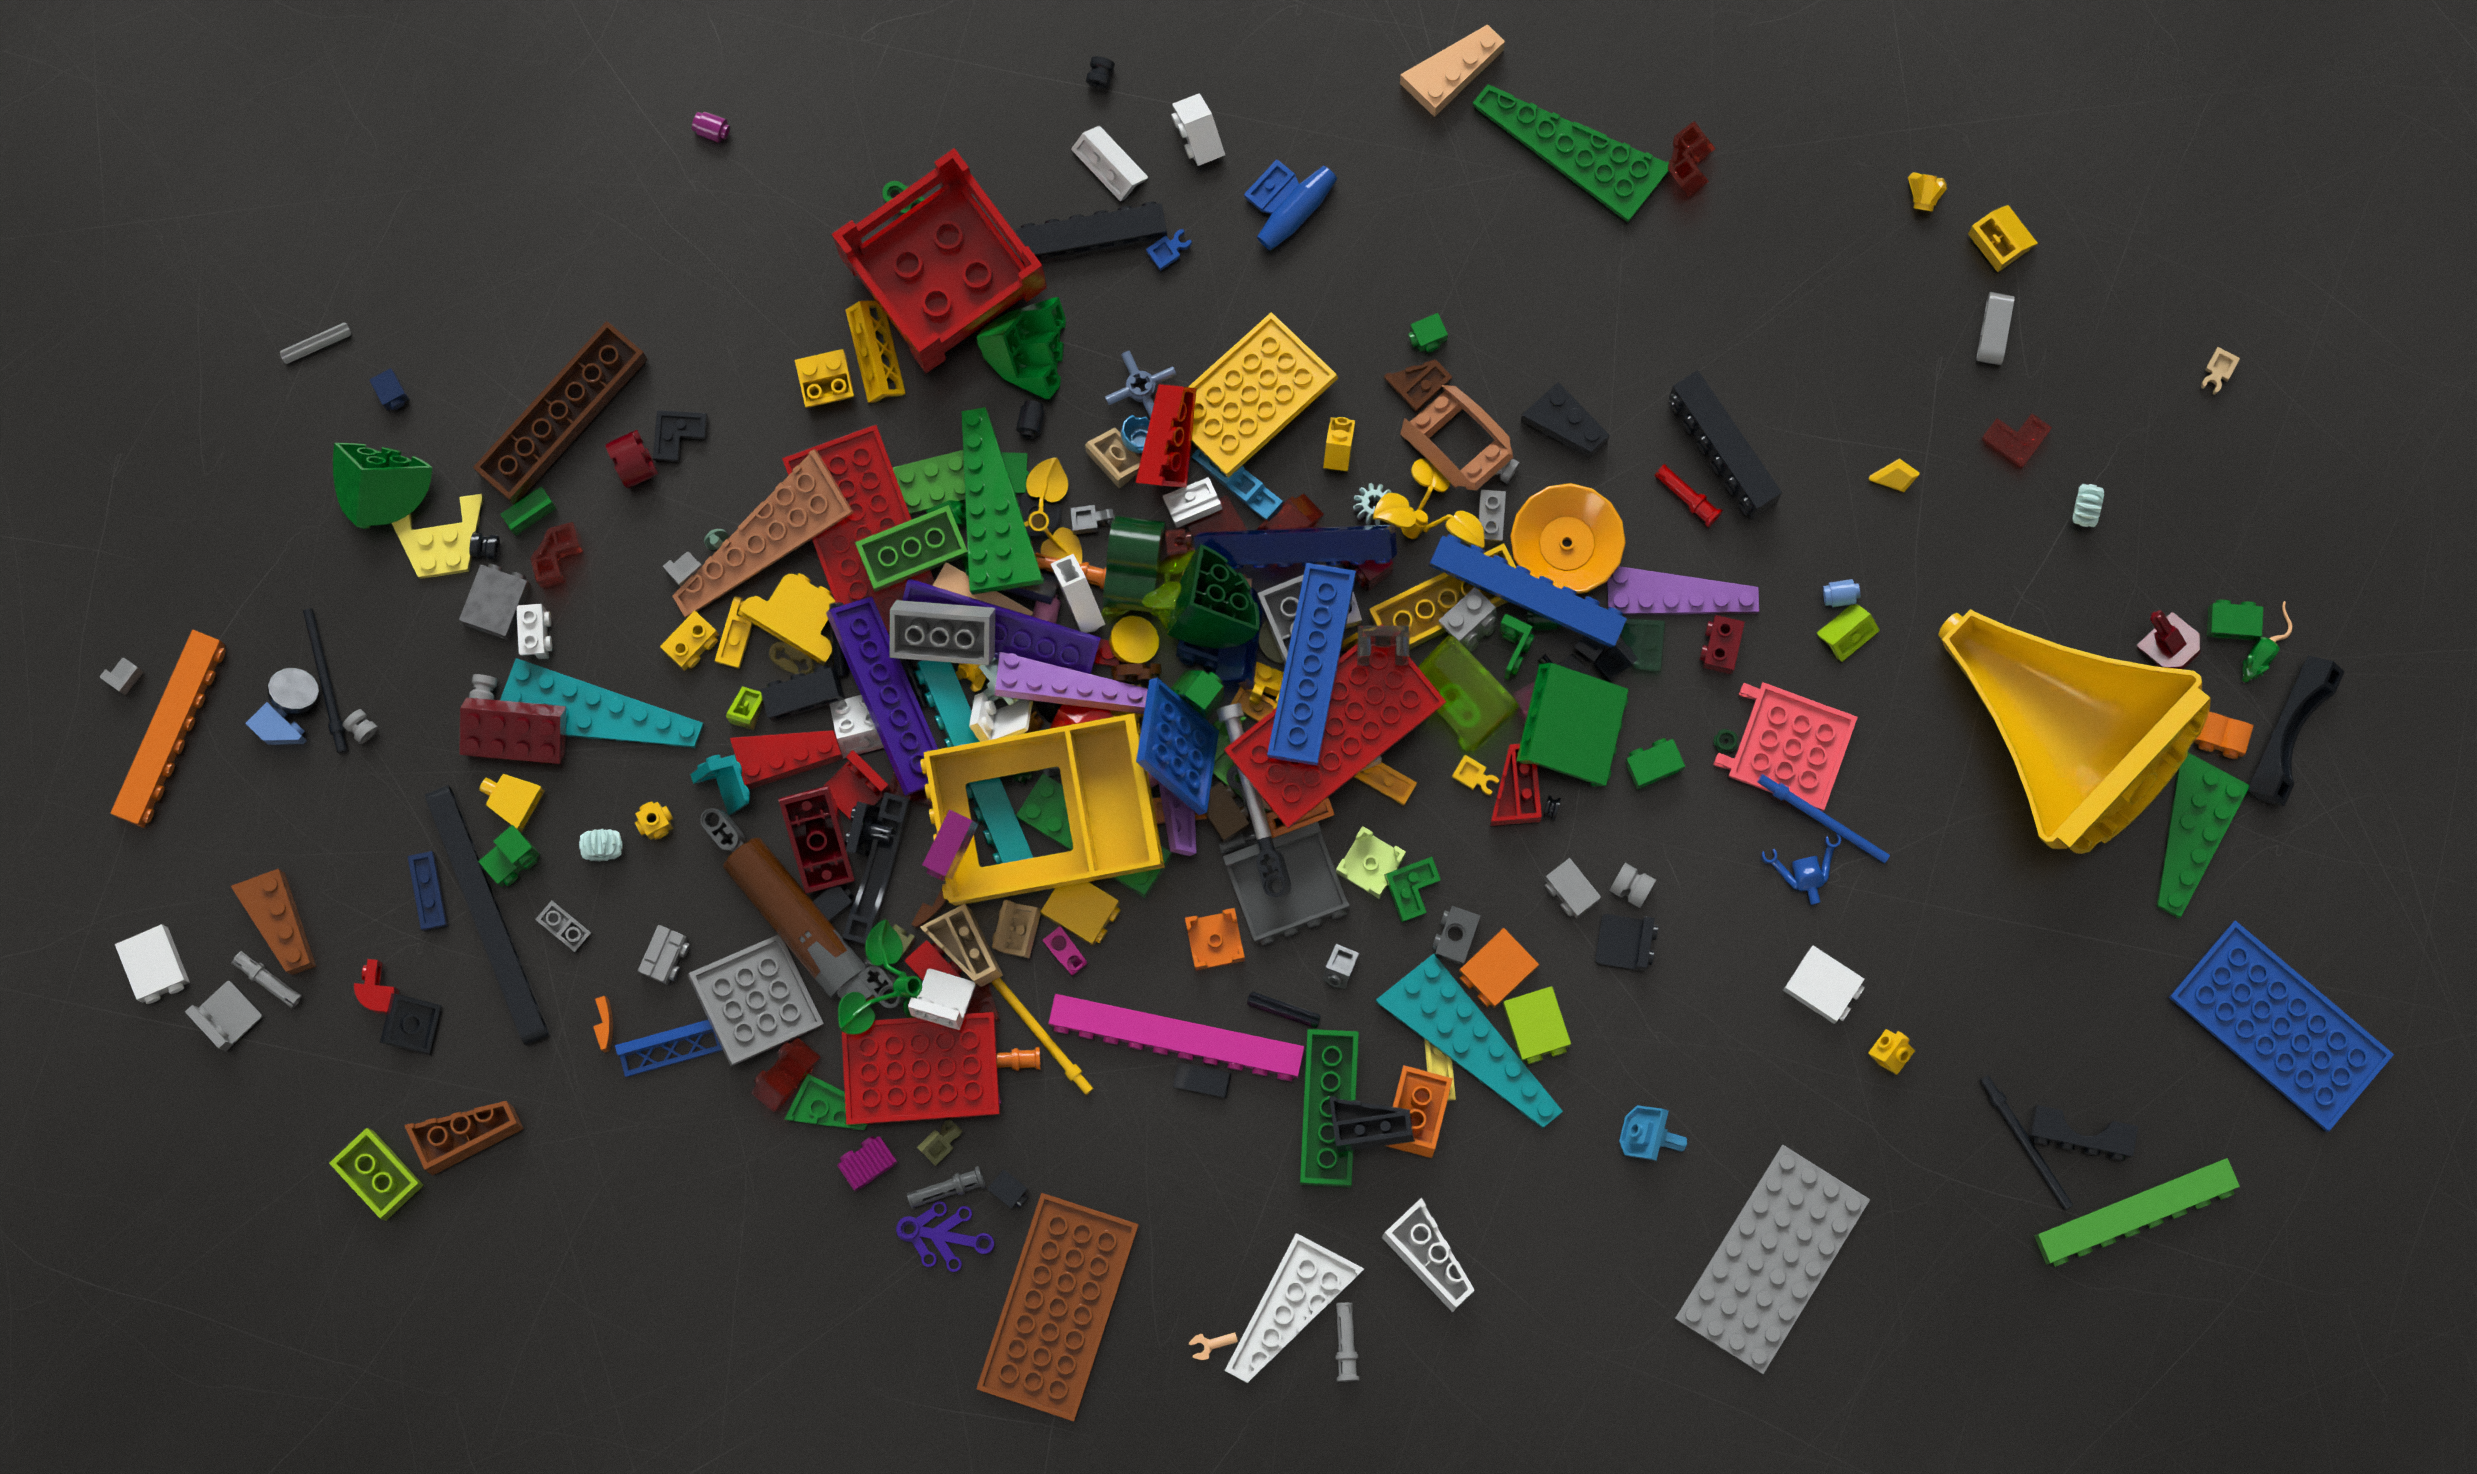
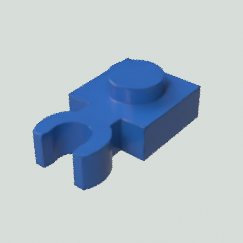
M1183 229L1178 230L1171 241L1167 236H1164L1146 249L1147 254L1160 271L1180 258L1178 250H1186L1191 247L1192 241L1190 239L1185 243L1179 241V238L1185 234Z

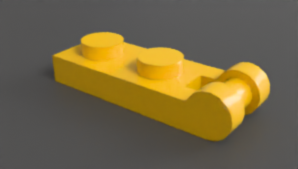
M735 596L731 604L715 662L740 669L753 623L738 616L739 609L744 601L743 598Z

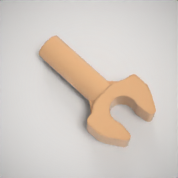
M1235 1332L1210 1340L1205 1338L1203 1334H1199L1189 1342V1345L1202 1343L1204 1351L1194 1354L1193 1358L1207 1360L1213 1349L1237 1343L1238 1340Z

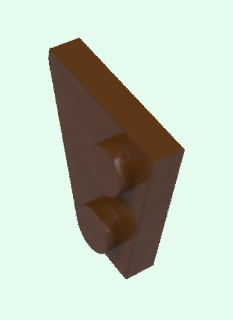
M1436 359L1424 362L1420 366L1414 365L1405 368L1403 371L1392 374L1390 372L1384 375V380L1415 412L1421 409L1443 388L1441 385H1447L1453 379Z

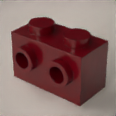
M1715 615L1713 622L1708 621L1705 636H1709L1708 645L1702 646L1700 660H1704L1702 668L1728 674L1733 673L1744 621Z

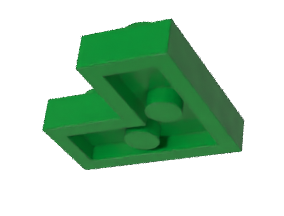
M1433 857L1384 874L1401 922L1427 913L1418 889L1441 880Z

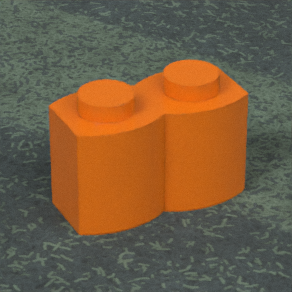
M2209 712L2201 734L2194 740V743L2198 744V748L2201 750L2213 752L2214 749L2222 751L2225 757L2238 759V756L2243 757L2246 754L2254 725Z

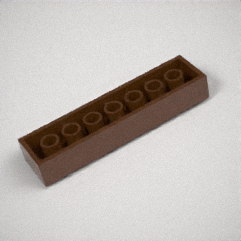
M606 321L473 466L474 470L513 505L519 502L648 360L644 352Z

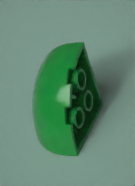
M334 443L333 479L337 499L344 514L356 527L370 528V525H385L396 522L414 511L424 499L429 489L432 475V466L415 456L411 457L410 460L407 457L401 456V451L382 447L381 451H376L372 448H366V444Z

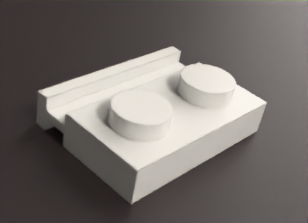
M1209 477L1190 484L1187 488L1183 487L1163 496L1176 528L1222 510V505Z

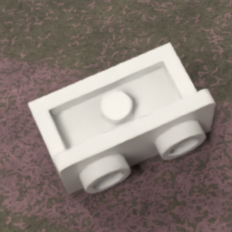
M542 604L517 606L519 654L536 655L538 659H549V651H552V638L548 636L547 627H551L550 612H547Z

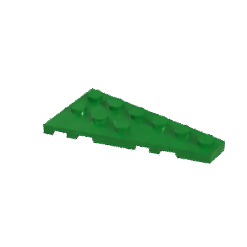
M2188 753L2189 755L2178 769L2176 777V789L2170 815L2164 866L2156 905L2177 918L2182 916L2250 786Z

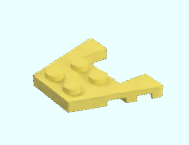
M482 494L459 497L462 513L461 523L412 530L411 514L392 523L419 579L469 572L472 560L469 554L470 540L473 532H476L477 526H479V515L484 501Z

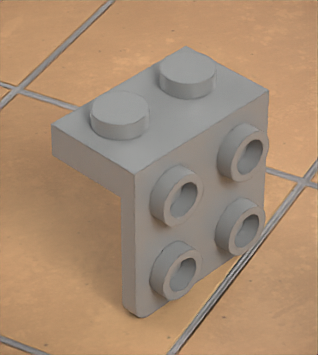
M1474 587L1438 621L1456 640L1458 652L1464 655L1466 652L1471 653L1479 645L1478 641L1485 635H1491L1496 630L1498 618L1496 607Z

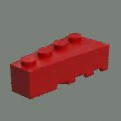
M834 730L730 738L736 759L742 768L744 785L749 790L843 760Z

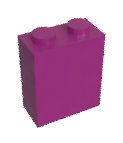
M949 809L922 864L928 868L926 873L941 881H944L945 877L952 880L979 824Z

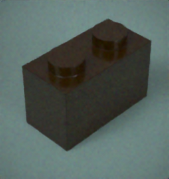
M1222 782L1210 789L1207 813L1204 814L1225 844L1250 828L1248 820L1251 817L1243 806L1240 808L1234 801L1237 797L1229 785L1224 787Z

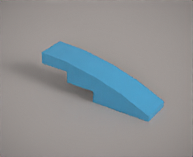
M1197 449L1191 456L1212 477L1266 522L1269 523L1285 506L1280 498L1269 491L1256 477L1246 471L1243 465L1228 478L1201 450Z

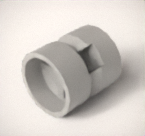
M1625 862L1609 891L1621 898L1627 896L1628 902L1641 908L1656 879L1645 873L1639 875L1636 868Z

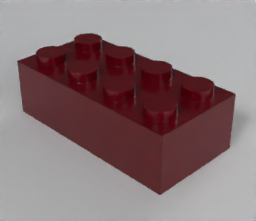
M467 697L460 707L459 755L560 764L565 755L566 706Z

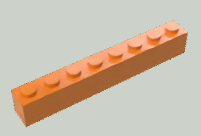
M192 629L111 810L112 815L142 828L152 820L155 802L160 800L164 793V782L173 773L175 767L173 762L176 755L180 754L184 748V737L187 731H190L194 726L196 710L201 708L205 701L204 692L207 686H210L214 681L216 665L225 656V644L220 640Z

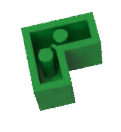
M511 825L493 841L497 846L478 862L494 881L503 887L504 885L509 886L514 883L519 877L517 874L524 868L528 870L538 861L537 857L540 853L514 825Z

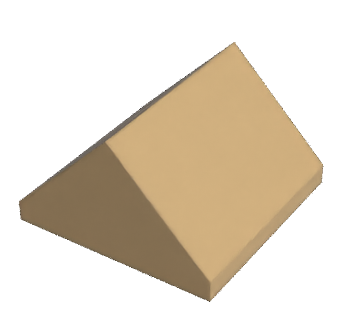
M1116 428L1101 434L1085 444L1086 453L1119 489L1138 473L1142 456L1139 453L1129 451L1123 445L1121 433Z

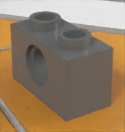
M1455 906L1451 907L1450 912L1445 910L1440 925L1445 927L1442 935L1436 934L1432 949L1436 950L1435 956L1464 966L1481 915ZM1452 929H1458L1462 933L1461 940L1452 941L1448 937V932Z

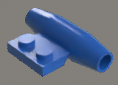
M1276 159L1244 194L1245 199L1261 212L1271 214L1257 236L1258 241L1268 250H1272L1295 233L1321 205L1337 181L1336 175L1326 166H1322L1299 184L1295 173Z

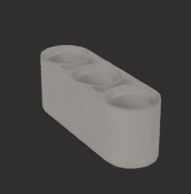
M1989 292L1976 361L2002 365L2013 311L2014 296Z

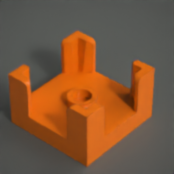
M1235 908L1222 910L1223 913L1200 918L1197 916L1185 918L1195 971L1245 961Z

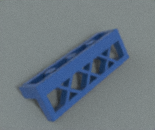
M709 1020L615 1045L617 1055L621 1059L625 1077L723 1051L715 1032L714 1036L717 1046L706 1049L699 1045L703 1035L714 1032ZM698 1037L695 1042L691 1040V1038ZM686 1040L693 1044L690 1052L686 1055H680L674 1051L680 1041ZM673 1044L671 1049L665 1045ZM662 1047L669 1051L664 1061L656 1062L650 1058L655 1048ZM696 1047H699L700 1049H702V1050H700V1051L694 1052L695 1049H696ZM649 1050L647 1055L640 1053ZM672 1053L675 1054L676 1056H678V1057L669 1059V1058L671 1057ZM638 1054L644 1058L639 1068L629 1070L626 1056ZM648 1060L653 1063L645 1066Z

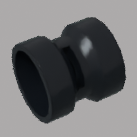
M1092 57L1090 62L1092 69L1087 73L1086 83L1097 88H1109L1111 82L1109 76L1114 71L1115 63L1104 57Z
M473 532L469 547L470 556L477 558L486 556L487 559L496 560L500 547L499 535L483 536L482 533Z

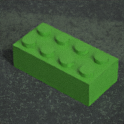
M949 505L855 542L874 592L945 565L946 562L950 563L968 555Z

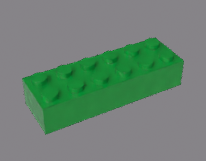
M1042 774L1017 813V820L1063 849L1072 851L1073 842L1063 785ZM1161 846L1164 866L1166 867L1172 858V852ZM1165 868L1111 878L1146 899Z
M1307 1030L1300 1185L1351 1187L1353 1151L1338 1153L1329 1096L1349 1101L1356 1100L1358 1031Z

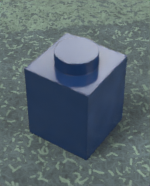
M391 368L369 380L387 411L390 409L397 410L405 405V401L409 400L397 375Z

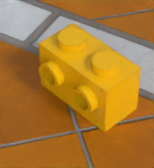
M694 610L660 647L663 652L686 671L688 667L692 669L701 659L699 656L706 649L709 651L718 642L717 637L719 634Z

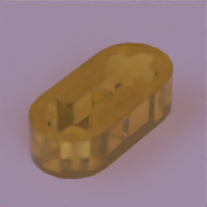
M776 642L770 647L769 656L777 666L793 675L813 673L814 664L806 654L784 642ZM785 648L784 652L790 659L787 660L784 657H780L778 660L775 651H781ZM796 660L800 663H803L804 660H806V665L808 666V669H802L800 672H798L799 668L796 664L793 663V661Z

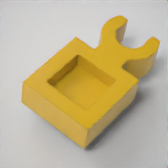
M1464 755L1452 775V778L1472 790L1478 784L1481 786L1482 792L1490 796L1493 791L1486 787V783L1489 781L1497 785L1499 783V779L1496 776L1484 775L1487 767L1467 755Z

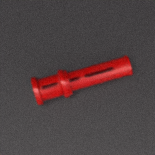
M1666 464L1658 470L1659 473L1656 472L1655 477L1689 505V511L1692 514L1696 513L1703 519L1707 527L1714 524L1723 512L1722 509L1714 507L1707 500L1705 494L1699 495L1670 470Z

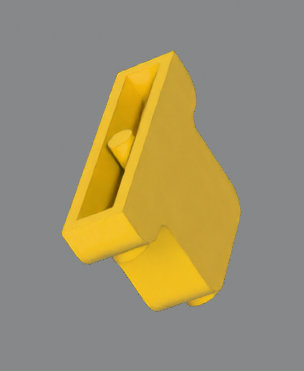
M787 574L782 578L768 601L758 596L747 598L744 601L738 615L822 666L825 665L832 652L831 641L821 635V631L829 620L826 612L829 610V604L835 602L834 598L831 597L832 593L822 586H819V588L810 584L811 580L803 574Z

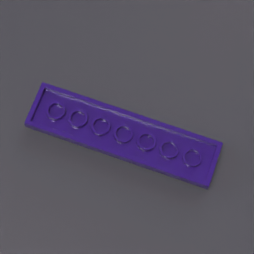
M909 579L907 581L902 601L995 608L994 657L999 659L1000 652L1013 653L1020 657L1088 674L1092 673L1101 641L1100 637L916 580Z
M873 597L829 609L826 615L904 795L924 790L925 784H929L928 776L923 774L921 768V759H924L923 752L938 750V747L899 658H890V637Z

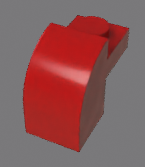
M367 959V965H364L362 968V980H365L364 984L354 983L355 995L364 1007L376 1013L387 1014L391 993L399 994V990L395 987L380 986L383 963L379 960Z

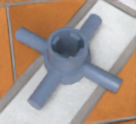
M1126 351L1121 354L1130 373L1126 381V387L1105 396L1108 405H1111L1130 396L1137 402H1143L1151 418L1154 406L1152 395L1155 392L1156 384L1170 379L1177 374L1173 366L1154 375L1146 371H1139L1131 352ZM1145 381L1146 390L1141 392L1139 387L1134 388L1133 385Z

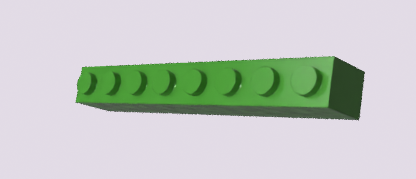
M2228 1158L2037 1234L2034 1237L2046 1265L2053 1262L2056 1267L2068 1262L2067 1256L2077 1253L2078 1257L2093 1252L2091 1247L2101 1243L2103 1248L2117 1242L2116 1236L2124 1234L2128 1238L2140 1233L2139 1227L2146 1224H2148L2149 1228L2164 1223L2163 1217L2172 1215L2173 1219L2187 1214L2186 1208L2195 1205L2196 1209H2200L2210 1205V1199L2219 1195L2220 1200L2232 1196L2235 1194L2233 1189L2240 1187Z

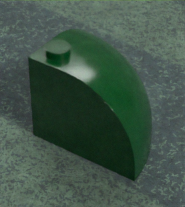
M1202 544L1194 552L1178 585L1166 635L1201 647L1230 648L1248 642L1259 631V609L1257 602L1254 603L1250 594L1251 587L1241 572L1237 574L1227 564L1229 560Z

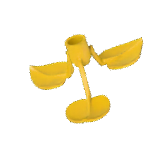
M1050 458L1035 466L1027 477L1026 489L1028 494L1032 497H1040L1038 511L1032 512L1024 523L1025 526H1029L1034 531L1043 530L1049 538L1042 543L1041 554L1059 559L1074 554L1077 562L1082 564V548L1076 534L1074 535L1073 531L1062 527L1058 528L1052 535L1047 528L1049 518L1043 512L1044 499L1048 502L1059 501L1068 490V479L1058 458Z
M1426 458L1415 461L1411 468L1415 481L1422 486L1428 487L1416 511L1409 507V502L1404 496L1397 493L1385 494L1375 507L1373 519L1382 520L1401 528L1403 534L1408 538L1416 539L1422 531L1427 533L1431 528L1447 521L1445 524L1446 528L1453 536L1458 537L1469 545H1475L1482 549L1485 545L1484 530L1481 522L1468 512L1457 511L1454 516L1448 514L1428 524V516L1422 510L1432 490L1443 493L1449 488L1450 482Z

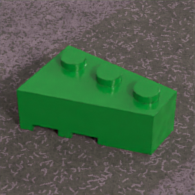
M1184 670L1170 688L1207 721H1209L1225 700L1224 687L1221 684L1222 680L1212 672L1208 675L1204 671Z

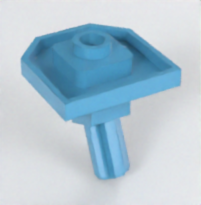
M1637 1105L1625 1116L1619 1142L1625 1155L1657 1161L1660 1147H1667L1682 1152L1687 1146V1138L1667 1132L1668 1129H1665L1668 1110Z

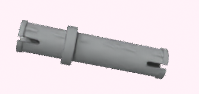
M242 951L234 957L231 964L248 975L249 980L252 982L256 981L292 1009L299 1003L302 995L265 969V965L262 963L258 964Z

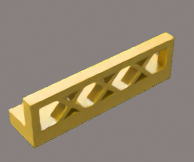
M858 301L846 309V314L868 403H876L884 397L903 396L906 393L887 315L877 301ZM869 308H876L878 314L877 321L871 316ZM876 331L883 335V344L877 340ZM882 353L889 359L890 365L888 367L882 362ZM888 377L894 381L896 389L888 388Z

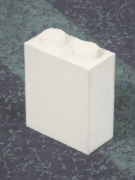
M1074 554L1051 563L1069 610L1080 631L1084 633L1094 632L1099 627L1104 626L1105 622Z
M161 924L115 944L136 1000L150 1004L160 1000V995L167 992L170 994L177 993L184 989L183 985L190 983L168 927Z
M1812 946L1783 991L1835 1024L1838 1019L1841 1021L1845 1019L1851 1010L1847 1005L1852 998L1857 1000L1865 987L1861 985L1864 978L1815 946Z

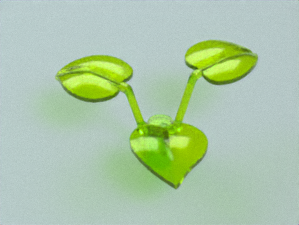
M1195 550L1177 552L1165 558L1160 563L1159 574H1165V584L1155 589V591L1148 593L1142 600L1145 607L1153 608L1152 615L1158 616L1164 628H1168L1171 609L1175 610L1176 601L1182 589L1179 582H1170L1171 574H1179L1187 568ZM1103 607L1101 615L1102 617L1118 616L1127 613L1129 610Z

